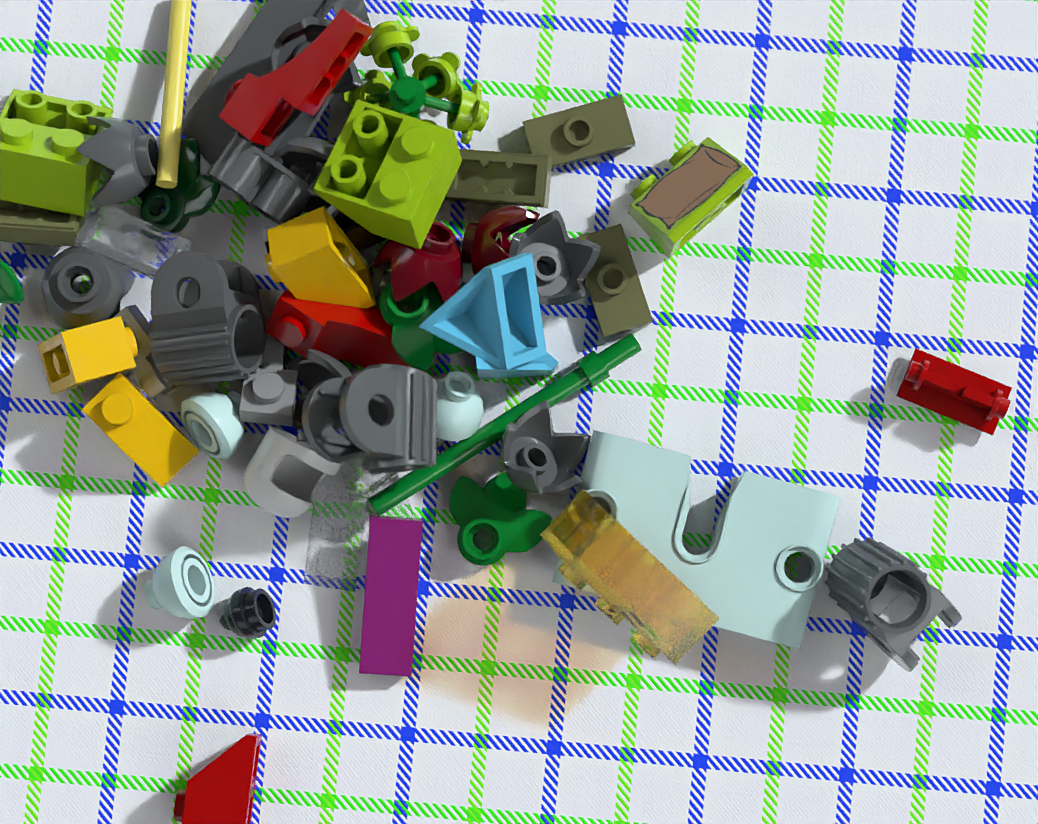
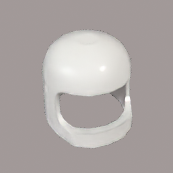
M271 426L244 472V489L249 498L266 512L282 518H294L301 516L309 510L314 503L313 497L322 479L327 474L335 475L341 464L322 458L309 443L305 441L297 442V437L293 434Z

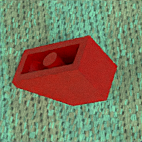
M250 733L245 735L189 779L186 790L178 789L174 806V821L182 822V824H251L262 734Z

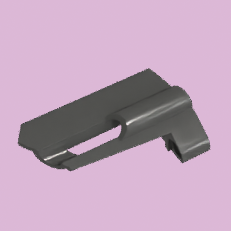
M267 0L182 121L181 133L185 138L193 137L198 140L200 155L211 166L207 174L234 193L242 202L278 225L299 217L314 195L307 191L311 183L290 170L289 168L292 164L283 162L284 160L276 154L274 155V153L287 146L289 140L297 137H309L334 94H329L315 116L295 108L269 147L250 141L218 117L226 106L224 104L225 96L233 84L240 79H244L248 73L261 77L272 72L271 52L274 43L281 32L294 21L309 16L324 19L332 8L335 16L341 9H344L371 26L364 0Z

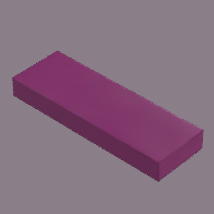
M370 515L359 673L412 676L423 525L421 518Z

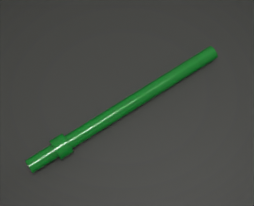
M630 333L598 354L595 351L588 353L576 361V368L479 428L471 437L460 440L436 456V465H432V468L413 470L370 497L368 501L377 515L381 516L501 440L508 423L512 422L514 424L526 411L537 404L548 400L551 408L588 384L591 388L610 377L608 371L642 351L638 341Z

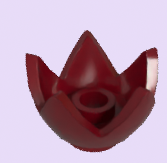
M505 206L483 214L478 223L470 222L466 227L462 242L463 263L471 264L473 274L476 276L483 268L511 258L509 255L511 243L509 236L533 224L538 220L540 214L521 207Z
M433 221L421 249L388 239L370 264V267L379 268L385 262L392 260L391 282L395 301L402 300L429 282L434 281L443 305L460 290L464 272L461 249L455 241L454 233L447 226L437 221Z

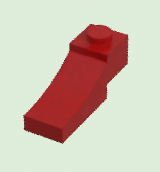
M341 9L317 39L292 60L261 77L248 73L244 79H240L233 84L224 99L226 106L218 117L250 141L269 147L295 108L310 115H316L374 29L359 17Z
M287 288L279 297L265 327L267 334L305 359H308L307 350L314 349L326 353L335 359L363 368L375 364H395L411 367L395 352L391 343L392 327L384 321L380 310L374 306L359 308L296 299Z

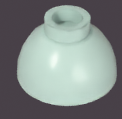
M461 371L432 376L438 382L437 438L447 441H460L471 437L478 430L483 417L482 397L473 379Z
M231 391L227 395L216 392H203L187 398L181 404V419L189 436L203 452L215 459L227 460L235 453L243 439L245 422L240 420L239 415L241 395L235 391Z
M186 546L179 547L162 558L155 568L153 578L147 580L144 587L146 599L152 608H163L171 615L187 619L206 616L211 610L215 595L214 582L208 565L197 552Z

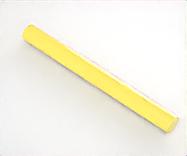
M171 0L156 185L162 188H175L177 186L192 0Z

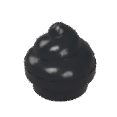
M245 587L231 595L230 601L225 605L224 614L220 617V624L237 636L257 639L263 637L268 629L274 627L276 611L271 597L264 589L254 590L251 587Z

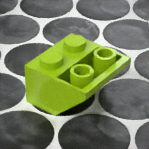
M13 89L0 113V200L84 217L98 188L103 165L77 151V148L92 136L107 129L102 126L88 125L86 116L113 118L114 109L97 106L84 100L73 101L48 96L34 90L23 91Z
M357 99L313 189L318 196L371 233L421 249L462 162L454 131Z

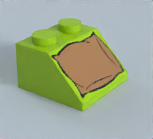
M709 137L698 146L692 140L687 142L669 159V162L674 166L659 180L654 174L650 175L630 194L635 201L630 205L628 213L669 259L746 192L754 175L744 163Z

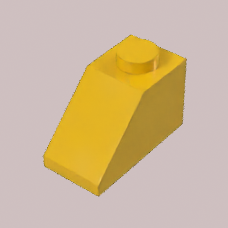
M324 206L267 230L270 253L265 254L267 269L276 283L283 282L296 299L359 308H369L376 305L369 264Z
M121 316L60 332L37 345L52 395L128 371L136 367L134 357L138 355L135 336L130 327H124Z
M118 373L82 408L126 455L163 488L200 453L193 443L128 377L121 373Z

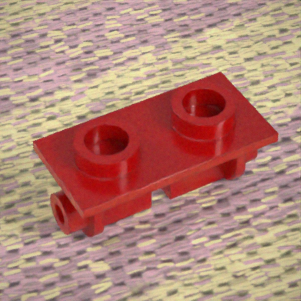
M915 348L896 397L993 436L999 419L1004 418L1009 408L1010 400L1008 397L1012 387Z

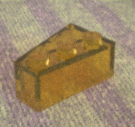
M584 489L540 534L564 561L557 568L560 573L580 591L587 584L591 586L601 596L594 604L616 625H619L625 618L634 626L637 631L631 638L653 659L660 653H663L676 665L719 620V617Z

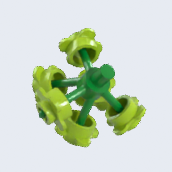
M386 21L375 26L371 37L361 48L360 54L363 56L372 55L374 63L378 67L393 68L396 81L391 85L390 82L385 80L383 72L377 69L369 70L366 72L364 79L360 81L361 86L358 89L342 93L343 101L351 105L353 109L358 99L435 125L437 124L431 120L420 118V113L424 108L429 107L447 112L448 129L462 132L461 143L469 144L473 131L481 132L489 118V102L482 100L481 97L482 84L475 82L471 91L464 90L458 77V68L461 65V60L452 51H447L441 56L430 57L426 53L418 54L412 61L413 77L407 76L403 64L409 61L414 54L412 42L416 41L420 36L418 28L416 26L401 27L395 21Z

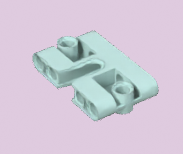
M593 430L580 477L582 482L579 483L552 582L800 649L817 584L823 575V562L840 497L756 473L742 472L717 517L708 549L702 554L693 555L687 552L682 544V535L690 509L691 456ZM591 497H599L605 500L610 507L608 522L598 528L586 525L580 515V508L583 502ZM795 552L805 554L811 563L809 576L804 581L798 583L789 580L784 572V563L787 557Z

